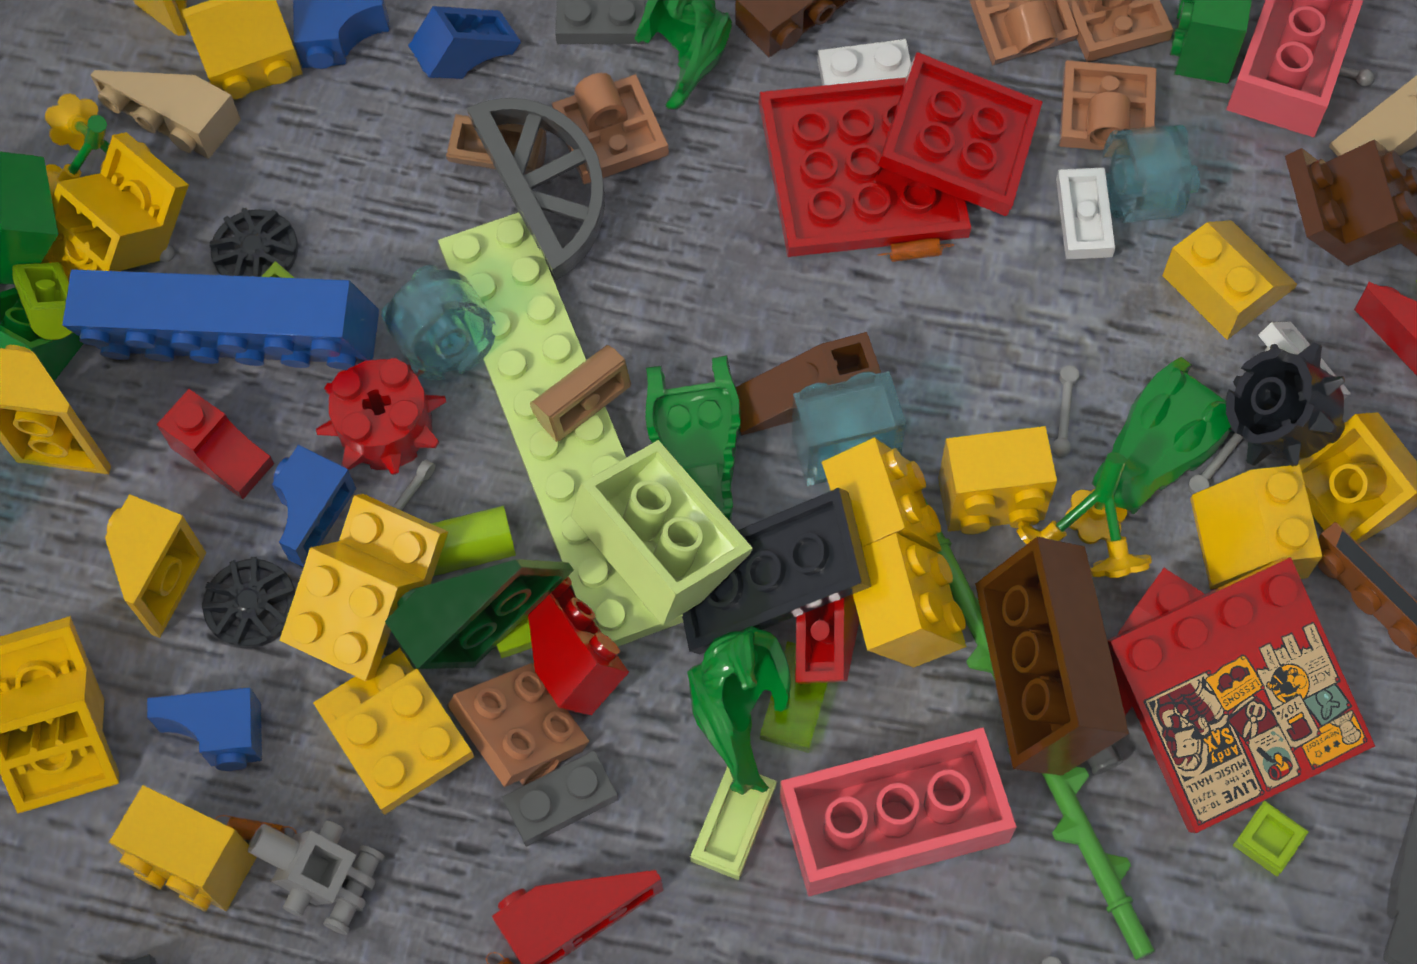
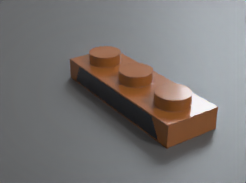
M1334 522L1318 537L1322 558L1317 566L1328 577L1336 578L1351 593L1352 600L1356 606L1364 613L1373 615L1388 630L1391 640L1400 649L1411 652L1417 658V601L1345 530Z

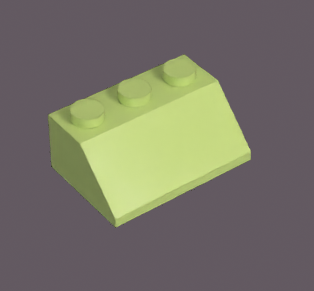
M659 440L583 481L580 484L571 513L573 520L663 626L701 603L753 549Z

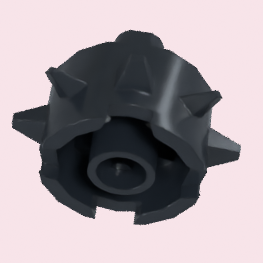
M1313 342L1297 355L1279 349L1277 344H1272L1270 350L1260 352L1241 367L1246 372L1243 376L1235 377L1233 381L1236 387L1235 392L1228 390L1226 395V415L1231 426L1230 432H1235L1248 441L1247 463L1255 466L1272 454L1288 460L1293 467L1298 465L1299 459L1308 458L1325 448L1327 444L1339 440L1345 429V423L1342 419L1344 415V395L1340 388L1345 383L1344 376H1333L1320 367L1321 345Z

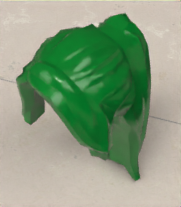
M715 0L647 1L634 40L638 43L643 41L648 44L658 31L679 53L678 66L680 67V74L675 88L665 105L667 109L677 110L682 107L699 81L719 64L732 28V20L728 13H723L716 9Z
M750 626L743 631L729 632L714 639L704 654L703 662L691 667L687 671L692 713L697 726L727 764L733 778L730 789L740 795L747 793L750 789L761 793L769 789L768 785L759 775L750 741L752 727L751 711L765 690L771 691L774 698L775 711L782 712L789 708L788 703L791 690V675L788 661L777 637L768 631Z

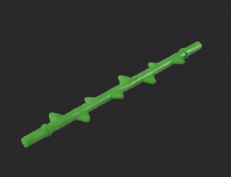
M941 531L936 535L942 551L937 553L944 556L949 563L953 575V581L949 583L952 596L961 608L965 622L977 644L976 649L966 660L967 665L970 669L989 672L994 678L979 600L975 598L950 548L952 544L950 539L945 538ZM1075 767L1062 776L1042 773L1063 815L1052 832L1053 837L1056 841L1078 845L1108 904L1106 910L1108 913L1112 912L1135 960L1154 953L1155 950L1131 905L1133 899L1131 896L1127 897L1120 883L1131 867L1130 861L1127 857L1105 853L1076 796L1089 777L1087 770Z

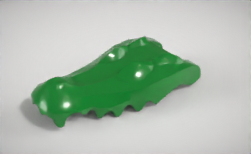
M728 356L712 358V371L715 382L666 389L665 375L662 366L646 367L648 389L645 419L651 443L659 440L724 516L731 521L733 513L731 482L735 465L736 443L741 423L739 395L730 371Z
M1183 357L1174 360L1159 371L1139 393L1129 410L1125 425L1113 445L1112 452L1123 455L1127 461L1114 495L1116 507L1128 510L1131 514H1135L1156 490L1162 491L1170 484L1177 482L1186 471H1194L1205 461L1209 460L1219 449L1231 430L1226 415V400L1190 376L1188 372L1192 364ZM1104 462L1100 465L1096 474L1093 477L1092 485L1095 487L1097 485Z

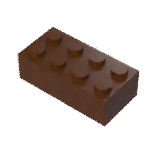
M1037 536L975 583L1013 769L1062 776L1127 736L1129 730L1085 546Z

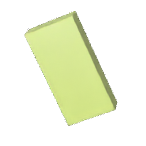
M727 766L690 856L691 862L739 880L777 787V781L760 775L769 789L763 793L750 789L747 793L740 795L730 789L733 778Z

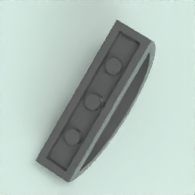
M499 98L468 107L467 111L477 135L536 245L542 250L555 281L574 269L590 251L597 239L604 218L605 191L602 171L591 142L570 118L540 102L520 98ZM498 125H524L514 157L497 127ZM539 128L558 136L573 149V151L524 175ZM584 164L591 180L590 205L587 207L532 189ZM542 210L583 222L577 234L564 248L560 245Z

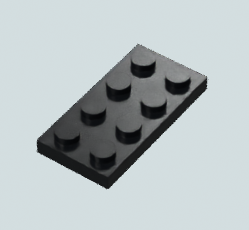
M836 488L737 530L753 549L701 603L682 614L689 651L703 654L714 639L729 632L743 631L750 626L763 630L870 588L871 582L849 492Z

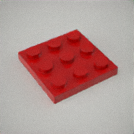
M916 52L877 166L1007 216L1013 207L1043 101Z

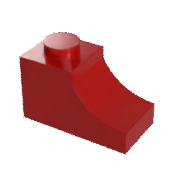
M190 389L183 394L157 423L158 428L172 450L241 499H244L274 465L271 456L239 431L225 413Z

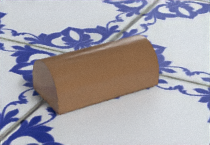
M455 114L446 154L447 160L453 163L496 169L477 135L470 117ZM498 125L497 127L514 157L524 125ZM539 128L524 174H528L544 164L547 143L544 129Z
M606 345L530 402L533 414L556 442L563 439L631 387L625 359L614 348Z

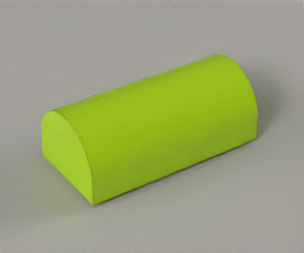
M61 263L17 264L13 266V281L33 331L38 336L48 340L62 339L70 335L72 331L62 325L69 281Z
M504 505L431 523L448 531L433 576L516 556Z

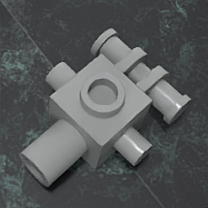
M331 821L324 822L319 834L310 830L294 834L293 838L265 823L262 824L251 839L248 852L277 867L271 882L290 892L282 908L291 914L302 917L309 902L314 905H323L335 901L336 904L330 917L326 918L323 924L335 932L347 935L350 930L348 926L355 911L362 912L366 901L361 898L364 890L372 891L376 883L372 876L378 863H381L385 856L376 849L361 845L358 851L360 855L354 867H352L351 865L356 854L338 845L344 828ZM344 881L347 882L345 888L341 887Z

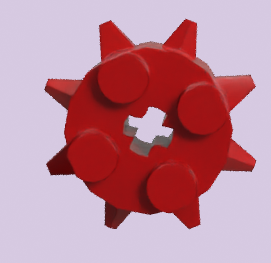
M396 358L366 360L350 367L348 370L338 372L332 383L326 384L324 390L329 395V417L331 420L316 428L317 435L338 436L344 448L341 466L351 470L360 463L369 464L371 469L389 470L392 475H396L399 473V467L412 462L417 457L416 452L420 448L436 449L439 440L432 433L431 411L447 401L445 396L425 395L418 379L419 363L413 361L407 365Z

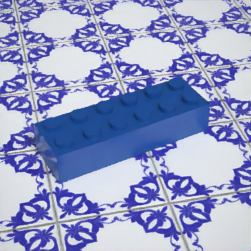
M71 269L62 325L80 336V342L100 349V355L111 359L126 360L129 359L130 353L145 354V357L151 360L171 362L174 360V355L190 356L191 360L200 363L216 364L219 362V357L235 358L236 362L251 366L264 365V360L266 359L281 360V364L296 368H307L310 366V362H327L326 365L331 368L348 370L356 364L366 360H373L379 308L350 280Z

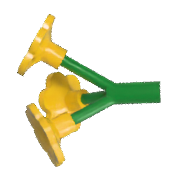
M71 93L62 95L57 105L49 107L45 112V121L51 126L49 137L52 142L60 146L68 144L74 150H79L72 163L65 164L63 169L54 164L46 165L52 198L57 182L81 176L79 169L92 150L100 148L107 154L110 145L104 139L107 122L102 116L98 115L97 104L88 98L80 100ZM139 142L148 151H150V149L144 143Z
M1111 452L1107 454L1095 489L1091 492L1084 489L1076 491L1071 497V508L1067 510L1065 517L1058 523L1053 520L1042 531H1039L1023 520L1017 524L1019 527L1016 530L1017 534L1026 544L1037 536L1061 541L1067 535L1065 530L1068 527L1077 530L1080 540L1086 544H1095L1100 539L1105 540L1109 557L1093 563V567L1090 568L1092 577H1123L1130 573L1145 571L1150 568L1149 564L1152 563L1150 555L1129 554L1126 537H1121V523L1127 516V510L1116 507L1114 495L1127 461L1119 453Z

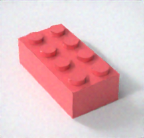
M1265 0L1226 110L1314 138L1328 107L1363 0Z
M984 727L781 781L780 800L808 897L1010 843L1016 829L1013 814Z

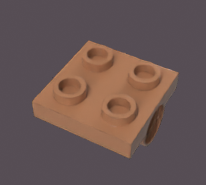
M969 0L992 65L1073 41L1079 35L1067 0Z
M1067 0L1079 33L1076 39L1087 62L1168 41L1171 39L1174 30L1160 0Z
M1066 60L1063 71L1059 147L1151 154L1154 145L1156 68Z
M607 73L592 74L577 84L574 92L575 95L552 103V108L570 118L587 136L597 154L603 178L669 155L667 141L636 74L613 82L611 75ZM567 144L569 151H573V149ZM585 165L578 166L577 170L583 183H590L591 180Z
M534 663L453 695L447 705L504 787L520 781L524 786L554 771L562 761L582 753L590 742L568 710L557 706L536 674Z

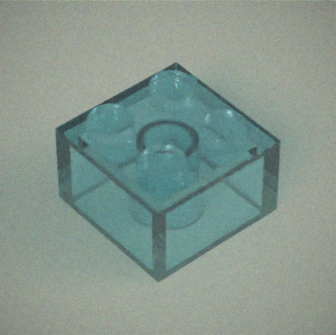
M890 371L879 374L862 372L852 376L845 382L832 385L816 383L805 387L801 392L793 394L792 438L806 486L828 482L822 461L874 437L891 449L896 448L902 454L906 421Z

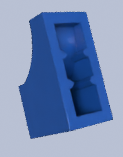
M293 0L294 45L302 68L325 69L335 65H346L348 53L360 41L378 33L389 32V16L385 1Z
M432 6L408 46L420 63L421 69L429 78L463 79L468 71L486 60L502 55H513L521 41L501 11Z
M298 445L290 458L285 457L277 466L272 486L281 503L288 508L287 524L279 543L288 560L304 568L310 548L321 545L355 492L356 486L347 468Z
M250 687L147 698V718L160 733H178L198 741L200 754L211 766H215L216 769L221 771H237L246 768L249 762L262 761L261 702Z

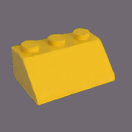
M7 345L5 349L0 348V442L17 463L109 475L110 463L35 353L28 348L18 345Z

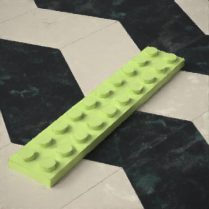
M518 212L439 239L440 250L561 562H569L574 569L569 578L572 581L571 588L576 598L586 603L595 614L593 621L600 631L612 639L617 646L683 623V615H680L663 626L571 517L580 484L625 459L626 455L606 407H603L557 442L542 427L531 410L530 402L585 362L586 358L542 250L536 245L521 215Z

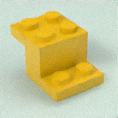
M127 132L112 135L100 173L57 182L52 203L58 236L41 263H61L69 281L71 269L122 271L160 261V255L168 247L189 184Z
M365 494L354 495L339 541L310 548L279 641L364 681L375 678L391 632L385 620L398 608L397 603L405 593L414 588L431 584L448 531Z
M71 616L0 636V776L17 814L119 784V770L103 734L105 700Z
M400 648L381 659L375 678L364 681L354 676L313 702L384 815L474 758L471 749L419 670L413 669Z

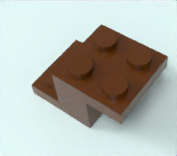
M1374 139L1327 162L1323 159L1317 160L1303 148L1285 156L1308 239L1347 266L1398 244H1402L1417 256V169L1414 166L1409 168L1405 165L1396 151L1389 152Z

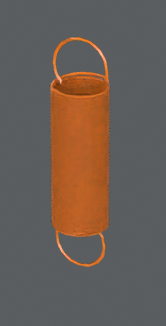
M939 238L891 244V253L877 255L889 254L892 262L941 256L942 249L940 246H954V244L940 245Z
M220 815L230 817L227 826L235 829L243 839L250 841L258 828L264 823L285 834V828L289 827Z

